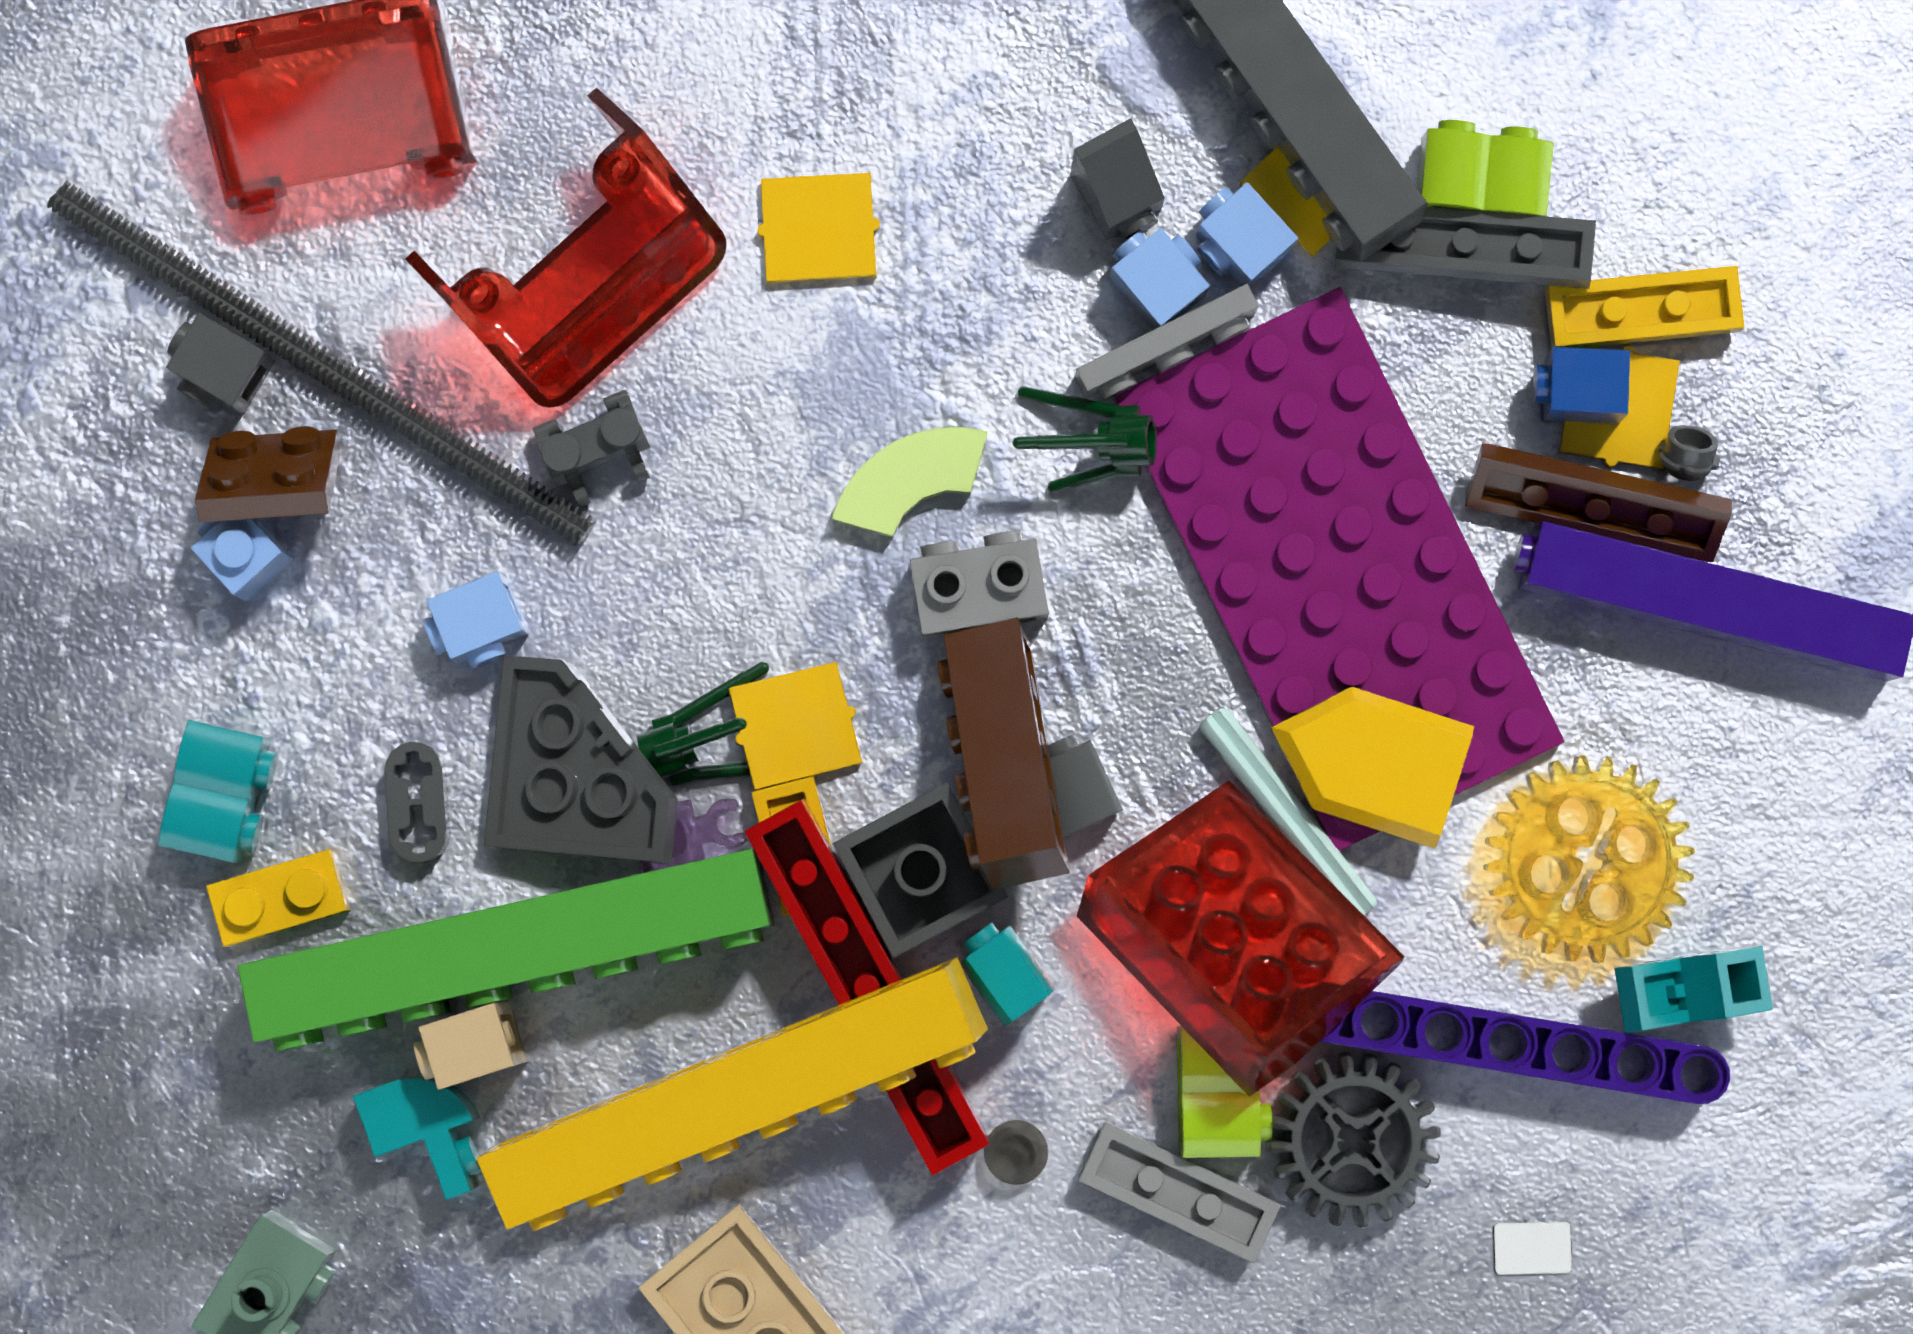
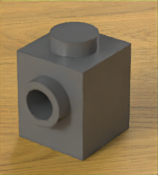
M198 313L192 324L185 322L173 336L167 350V354L171 356V359L166 368L182 378L176 389L209 409L214 400L217 399L244 415L276 360L264 350Z

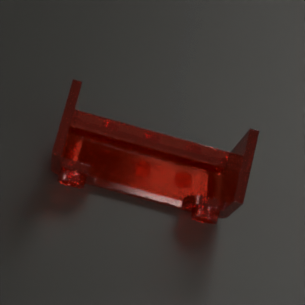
M597 87L587 96L619 136L600 153L592 171L594 186L606 202L513 285L499 270L492 267H480L469 271L454 285L449 287L415 250L405 258L536 404L547 408L561 406L583 390L714 272L722 262L727 247L723 231L646 132Z

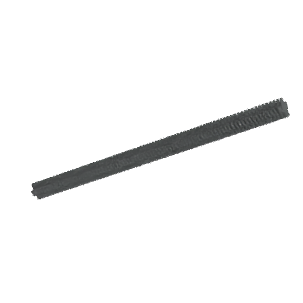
M68 180L49 198L47 208L52 207V212L55 213L59 211L58 216H65L66 221L72 220L71 224H78L79 229L85 228V233H91L93 238L98 237L99 242L105 241L104 245H111V250L118 249L117 253L124 254L126 259L131 258L130 262H137L138 267L144 266V271H150V274L154 276L157 275L158 280L164 279L163 283H170L171 288L177 287V292H183V296L186 297L190 296L191 301L197 300V305L201 306L203 304V308L207 310L210 308L209 312L216 313L218 318L223 317L222 321L229 322L230 326H236V330H243L242 333L244 335L249 334L250 339L256 338L255 342L262 343L263 347H269V351H276L275 355L282 356L283 360H289L288 363L295 364L296 368H302L303 373L305 372L308 373V376L315 377L316 381H322L321 384L328 385V389H335L336 394L340 395L342 393L341 397L348 398L349 402H355V406L361 407V410L368 411L369 415H375L374 418L381 419L382 423H388L387 426L389 428L391 427L392 429L394 428V431L401 432L402 436L414 441V444L421 445V448L427 449L428 453L441 458L440 460L445 463L447 462V465L454 466L455 470L467 475V478L474 479L475 483L477 482L481 487L484 486L488 491L494 492L493 494L500 496V499L507 500L506 503H510L514 508L520 509V512L527 513L528 517L530 516L533 520H537L541 525L544 524L547 529L557 533L561 538L564 537L567 542L578 546L593 529L596 521L591 523L592 515L585 519L584 510L578 515L579 507L576 506L572 511L571 502L564 506L565 498L560 502L557 501L559 494L552 498V490L550 489L547 493H544L545 485L538 489L539 482L536 481L532 485L531 476L525 481L526 473L523 472L521 476H518V468L511 472L512 464L505 468L506 460L503 459L499 464L498 455L491 459L492 451L485 455L486 448L484 446L479 451V443L472 447L471 443L473 440L471 438L468 442H464L466 435L463 434L461 438H458L459 430L452 434L453 428L451 425L447 430L444 429L446 426L445 421L439 426L438 422L440 419L436 417L432 421L433 415L431 412L428 417H425L426 409L419 413L420 407L418 404L414 409L411 408L412 400L405 404L406 396L399 400L400 394L398 391L394 396L391 395L393 392L392 387L386 392L385 388L387 385L385 383L381 387L378 386L380 383L379 379L372 383L373 375L370 374L368 379H366L367 373L365 370L361 375L358 374L360 371L359 366L352 370L354 364L350 362L346 366L345 364L348 360L345 357L340 362L338 361L341 357L340 354L337 353L335 358H333L334 351L330 349L328 354L325 353L327 350L326 345L319 349L320 341L313 345L314 339L312 336L308 341L305 340L308 336L306 332L300 337L301 330L297 328L293 332L294 326L292 323L286 328L287 320L284 319L282 324H280L281 318L279 315L275 320L272 319L275 315L273 311L266 315L267 307L260 311L259 309L262 305L258 302L254 307L255 301L253 298L247 303L246 301L249 297L244 294L242 299L240 298L242 294L240 290L233 294L234 286L227 290L226 288L229 284L225 281L221 286L222 280L220 277L213 281L216 276L211 273L208 278L209 271L206 268L200 273L202 270L201 265L198 264L196 269H194L196 263L192 260L188 265L189 259L187 256L180 260L183 256L181 252L174 256L176 250L172 247L168 252L167 250L170 246L167 243L161 248L163 242L158 239L156 244L154 242L157 238L153 234L150 239H147L150 235L148 231L141 235L143 229L139 226L135 231L137 225L134 222L128 226L130 223L128 218H125L122 223L121 221L124 217L120 213L117 218H115L117 214L115 210L108 214L110 208L107 205L102 210L104 204L99 201L95 205L98 201L95 197H92L89 201L91 196L87 192L83 196L84 191L81 188L77 191L78 188L73 184L69 189L71 183Z

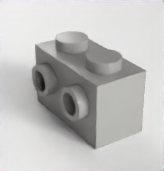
M1014 530L984 536L985 547L960 551L958 541L939 542L920 547L922 557L910 559V568L922 640L943 637L944 634L1016 617L1019 618L1021 624L1048 619L1049 610L1037 539L1022 540L1021 531Z

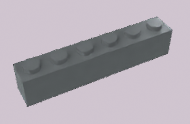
M1174 0L1184 13L1179 17V21L1186 35L1196 48L1201 49L1207 46L1219 63L1214 69L1222 86L1233 99H1237L1241 95L1255 114L1250 117L1255 132L1268 149L1271 150L1276 146L1279 147L1291 164L1286 168L1291 183L1302 198L1308 200L1314 197L1327 215L1322 219L1323 226L1331 240L1341 251L1350 248L1359 262H1362L1424 220L1427 201L1283 0Z

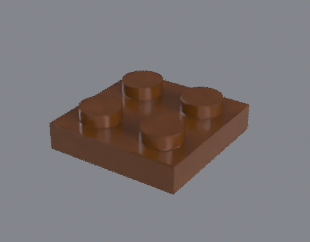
M300 426L289 429L284 433L255 435L249 431H233L219 438H211L195 497L199 523L328 514L341 454L338 430H318L310 426Z

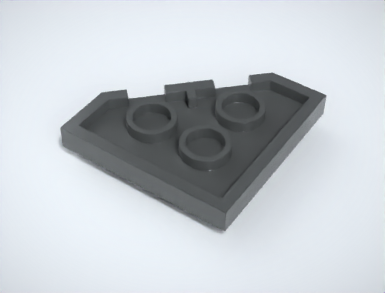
M503 655L484 846L672 864L678 799L572 662L559 659Z

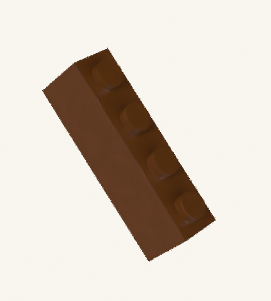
M1016 617L944 634L947 659L938 661V672L945 697H953L956 715L947 717L946 723L953 752L955 755L962 753L965 772L956 774L955 781L963 811H971L974 830L964 833L966 851L972 869L982 868L993 890L1070 873L1033 652L1019 618Z

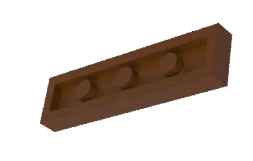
M1482 442L1466 491L1465 507L1535 523L1545 521L1710 563L1714 562L1732 515V499L1485 442Z

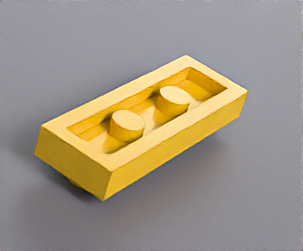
M1738 266L1591 280L1589 289L1549 285L1544 289L1551 349L1553 347L1585 348L1738 333L1745 328Z

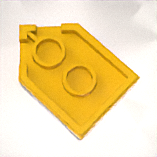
M1350 687L1270 728L1289 761L1312 809L1433 849L1436 848L1472 740L1474 726L1355 687Z

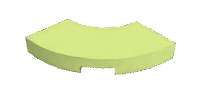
M939 427L919 431L892 442L874 454L853 475L836 504L831 518L832 521L893 538L903 517L923 500L944 493L971 495L988 431L966 427Z

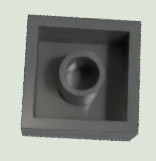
M948 782L833 842L839 857L893 958L1008 898L1004 888L993 890L982 868L972 869L966 851L964 833L973 829Z

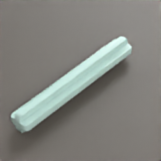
M1225 707L1219 708L1203 720L1200 724L1202 734L1349 921L1355 922L1372 911L1377 905L1376 897L1335 847L1230 710Z

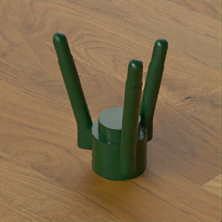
M1022 386L1018 389V396L1022 399L1111 419L1110 422H1100L1097 434L1018 436L1013 439L1012 444L1016 449H1098L1100 460H1111L1112 464L1050 481L1048 489L1051 492L1056 493L1071 488L1074 489L1119 476H1141V466L1154 465L1157 452L1156 424L1152 415H1140L1139 405L1118 406Z
M762 661L750 669L741 672L674 713L652 720L653 730L637 735L640 751L662 779L669 777L672 786L676 787L695 780L750 776L747 762L690 766L691 763L700 761L698 746L745 729L747 722L744 718H736L692 733L688 724L681 727L678 726L729 696L728 688L750 683L769 671V664Z

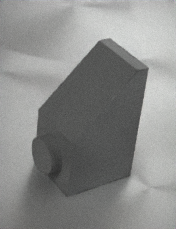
M1131 118L1074 149L1070 176L1106 240L1119 233L1123 235L1125 240H1128L1137 232H1145L1157 224L1158 220L1155 214L1162 210L1165 197L1138 130Z

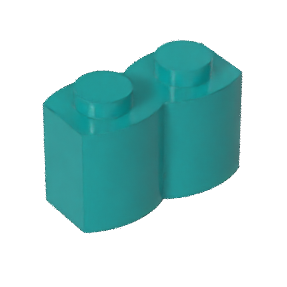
M188 720L177 756L173 784L162 819L158 846L232 863L242 862L245 851L254 853L259 842L263 823V816L254 814L259 789H270L277 766V753L269 751L271 738Z
M990 923L960 945L967 954L965 958L959 961L964 973L1003 1027L1012 1023L1056 990L1011 926H1007L999 932L995 925Z

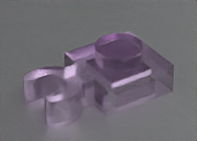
M692 799L678 802L672 864L639 861L642 873L706 859L703 844L714 842L724 848H737L748 841L745 832L724 835L718 826L719 819L724 813L741 809L739 801L736 799L719 800L710 806L705 815L696 816Z

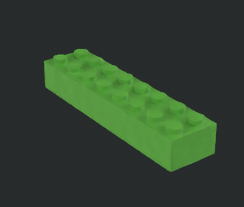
M747 849L237 965L253 1043L272 1040L274 1051L276 1052L324 1042L322 1029L337 1026L339 1037L387 1027L385 1015L401 1011L403 1023L450 1013L448 1000L465 997L467 1008L513 999L511 986L529 982L531 994L575 985L573 972L593 968L595 979L639 970L636 958L656 953L659 964L701 956L699 943L720 939L723 950L764 942L761 929L773 927L775 923L761 861L754 849Z

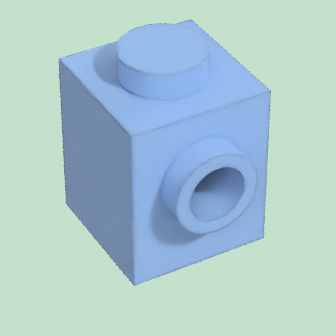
M1248 182L1234 194L1228 187L1223 188L1199 211L1200 215L1205 219L1200 223L1196 237L1202 242L1197 247L1199 254L1217 274L1223 276L1228 271L1241 286L1248 283L1251 288L1294 249L1299 239Z
M1161 227L1148 238L1142 231L1137 232L1112 254L1118 263L1112 267L1109 279L1152 330L1184 315L1206 297L1210 287L1196 269L1201 265V260L1189 243L1179 234L1171 239Z
M258 519L204 522L197 531L202 538L191 547L234 596L246 602L252 599L295 560Z
M499 571L426 600L432 616L423 619V623L435 652L439 655L447 651L449 658L457 664L468 660L471 669L487 665L502 658L503 655H507L503 647L504 645L529 635L506 577Z

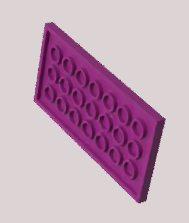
M1341 286L1212 347L1173 368L1137 383L1136 386L1113 397L1112 400L1115 405H1139L1140 415H1152L1154 417L1157 432L1156 459L1154 465L1145 466L1272 727L1350 687L1474 726L1472 740L1454 795L1565 742ZM1312 809L1320 827L1339 851L1380 832Z

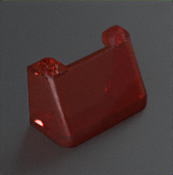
M352 0L212 27L189 34L185 38L189 67L224 203L230 210L238 209L241 215H257L275 210L277 208L276 200L287 195L286 187L409 164L415 170H425L426 178L443 179L463 173V165L478 162L451 19L441 0Z

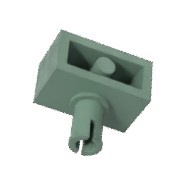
M274 1210L260 1214L191 1327L202 1334H299L302 1326L296 1323L294 1319L307 1299L316 1304L330 1285L336 1270L328 1266L337 1249Z

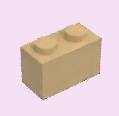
M510 1001L491 1003L420 1026L418 1028L422 1040L414 1043L416 1060L425 1080L434 1078L438 1090L528 1062Z

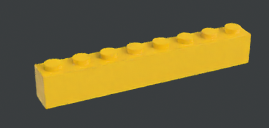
M958 957L500 1142L476 1159L506 1229L508 1230L529 1222L532 1231L539 1230L568 1216L565 1206L583 1199L586 1200L589 1208L602 1205L624 1194L625 1191L622 1184L643 1176L646 1185L657 1183L682 1170L679 1163L680 1160L701 1153L704 1162L717 1159L738 1149L740 1145L737 1138L759 1130L762 1139L772 1137L797 1125L798 1121L795 1114L815 1106L818 1107L821 1115L832 1113L857 1100L854 1093L855 1090L875 1082L880 1092L904 1084L916 1077L913 1067L932 1059H936L939 1068L962 1061L976 1053L972 1043L977 1042L988 1028Z

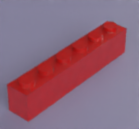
M805 798L744 831L839 1005L903 979ZM936 1059L913 1067L916 1074L915 1078L886 1090L932 1176L990 1145L989 1135L951 1065L939 1068Z

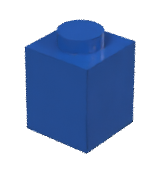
M1553 347L1545 358V365H1535L1533 375V402L1543 403V421L1619 424L1628 414L1630 350Z

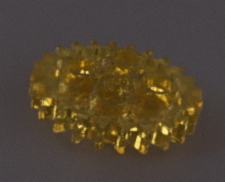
M1579 755L1574 757L1572 774L1568 775L1559 760L1548 763L1549 782H1546L1535 772L1525 775L1531 793L1527 796L1520 791L1509 790L1506 796L1516 810L1513 814L1494 812L1492 818L1504 827L1505 831L1503 836L1487 837L1484 841L1488 846L1500 850V859L1484 864L1483 869L1493 873H1502L1503 882L1488 891L1489 895L1509 896L1512 902L1502 912L1501 918L1509 920L1522 916L1525 919L1518 935L1522 940H1527L1538 932L1543 933L1540 952L1544 954H1551L1560 942H1564L1566 961L1570 962L1578 960L1583 946H1587L1593 963L1604 962L1606 945L1610 944L1619 958L1630 957L1628 938L1633 937L1642 946H1651L1654 943L1647 926L1652 923L1660 928L1670 929L1673 924L1663 911L1665 905L1685 906L1687 903L1673 888L1675 882L1694 880L1693 874L1678 868V859L1695 854V848L1677 845L1675 838L1690 827L1689 822H1669L1667 815L1674 809L1678 801L1676 798H1671L1657 803L1653 799L1660 783L1657 778L1650 779L1641 786L1635 785L1637 766L1634 764L1627 765L1618 776L1613 775L1612 757H1601L1595 772H1591L1586 756ZM1569 798L1581 802L1588 814L1586 827L1577 835L1567 832L1559 822L1558 813L1560 806ZM1608 807H1612L1615 809L1616 815L1612 824L1603 834L1594 853V856L1602 861L1601 869L1587 870L1576 893L1575 903L1572 909L1567 912L1563 910L1562 902L1583 868V861L1575 857L1576 850L1590 848L1594 844L1602 824L1603 814ZM1627 826L1635 827L1645 838L1646 847L1644 854L1635 862H1630L1623 858L1617 848L1618 835ZM1542 856L1551 857L1557 862L1561 870L1560 883L1556 889L1549 893L1538 889L1531 876L1533 864ZM1602 883L1612 887L1619 899L1617 912L1608 920L1598 918L1590 907L1591 893Z

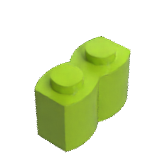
M1456 119L1441 120L1438 122V128H1428L1421 137L1417 189L1427 201V206L1547 216L1554 142L1538 139L1539 131L1528 127L1501 128L1500 135H1489L1476 132V124L1473 122Z
M1254 1024L1177 1026L1179 1155L1182 1158L1261 1157V1142L1272 1141L1273 1129L1271 1104L1260 1103L1259 1093L1260 1077H1270L1271 1075L1270 1039L1259 1038L1258 1026Z

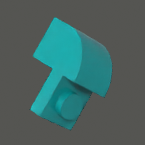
M1763 946L1672 957L1614 968L1625 1032L1645 1031L1688 1022L1728 1019L1773 1010Z
M413 1076L395 1080L353 1096L374 1157L424 1139L446 1200L478 1187L474 1175L482 1173L476 1159L479 1156L470 1136L461 1139L457 1126L481 1117L473 1102L458 1087L453 1085L438 1090L434 1078L425 1080L423 1076Z

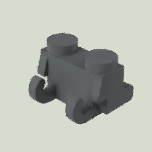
M626 389L603 398L608 411L607 414L565 432L561 431L556 418L532 428L551 479L556 487L568 483L569 480L579 507L591 503L590 496L580 474L614 459L627 455L638 483L650 478L640 452L651 447Z

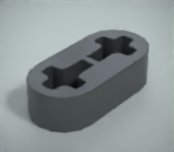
M408 742L399 745L391 751L385 764L388 834L391 847L399 857L408 862L428 863L435 861L444 854L450 840L446 767L442 756L436 749L424 743ZM418 753L421 762L431 764L432 775L421 778V799H413L411 781L399 776V767L409 765L410 754ZM422 806L425 826L436 828L437 834L436 839L426 841L425 852L417 853L414 843L404 842L403 832L404 830L414 828V807Z

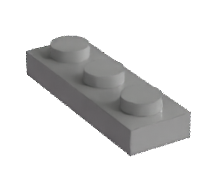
M1247 283L1076 368L1074 379L1085 399L1099 393L1103 401L1113 399L1114 396L1136 386L1137 382L1134 375L1154 365L1162 373L1193 358L1194 355L1190 347L1210 337H1213L1216 345H1219L1248 331L1251 327L1247 319L1254 316L1259 305Z
M1106 1121L1103 1123L1078 1178L1079 1182L1254 1264L1281 1207L1279 1202Z

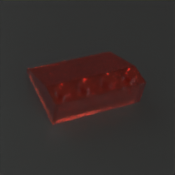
M1229 780L1090 873L1087 877L1077 912V917L1249 1097L1296 1064L1403 962L1405 957Z

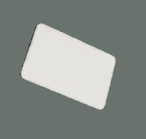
M1569 1222L1496 1223L1494 1225V1264L1496 1274H1559L1572 1271L1571 1224Z

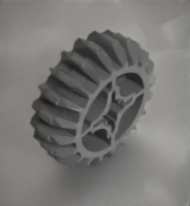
M1340 1052L1337 1060L1339 1073L1332 1074L1326 1060L1318 1058L1313 1061L1320 1080L1312 1084L1310 1079L1300 1071L1292 1075L1294 1083L1303 1091L1298 1099L1284 1091L1278 1092L1276 1100L1280 1104L1291 1108L1288 1119L1272 1115L1273 1128L1285 1130V1139H1273L1270 1142H1266V1151L1274 1154L1287 1153L1288 1160L1276 1164L1272 1168V1173L1277 1179L1285 1178L1295 1173L1297 1179L1285 1191L1286 1196L1292 1201L1300 1198L1308 1190L1312 1192L1305 1207L1307 1214L1315 1217L1321 1212L1325 1203L1329 1202L1331 1203L1329 1222L1332 1225L1340 1226L1342 1224L1346 1208L1348 1207L1352 1208L1355 1225L1362 1228L1368 1226V1206L1374 1205L1379 1217L1387 1222L1393 1219V1211L1387 1201L1393 1195L1406 1208H1410L1415 1204L1413 1196L1403 1188L1409 1179L1420 1187L1428 1188L1431 1179L1415 1169L1419 1160L1429 1164H1437L1439 1162L1440 1155L1429 1149H1421L1422 1139H1436L1440 1137L1441 1129L1434 1125L1420 1126L1418 1119L1430 1115L1435 1110L1433 1102L1429 1100L1420 1101L1414 1105H1411L1409 1102L1421 1088V1084L1417 1079H1410L1399 1088L1394 1086L1401 1073L1402 1068L1400 1065L1391 1062L1385 1067L1381 1076L1378 1077L1375 1076L1378 1066L1376 1055L1366 1053L1361 1062L1360 1072H1355L1351 1054L1349 1052ZM1346 1086H1366L1380 1092L1385 1098L1375 1107L1370 1106L1360 1114L1348 1115L1327 1094ZM1313 1108L1327 1129V1140L1321 1151L1316 1154L1317 1158L1307 1166L1302 1152L1301 1137L1304 1122ZM1398 1113L1403 1126L1404 1144L1399 1162L1393 1170L1380 1151L1379 1141L1383 1131L1391 1124L1390 1120ZM1333 1114L1340 1122L1355 1129H1360L1367 1125L1368 1137L1361 1139L1368 1142L1364 1150L1374 1160L1373 1164L1367 1157L1350 1149L1345 1150L1342 1154L1339 1153L1338 1142L1344 1141V1139L1338 1137L1341 1128L1333 1120ZM1358 1164L1370 1173L1379 1184L1364 1191L1341 1192L1330 1189L1320 1182L1331 1172L1336 1173L1346 1165Z

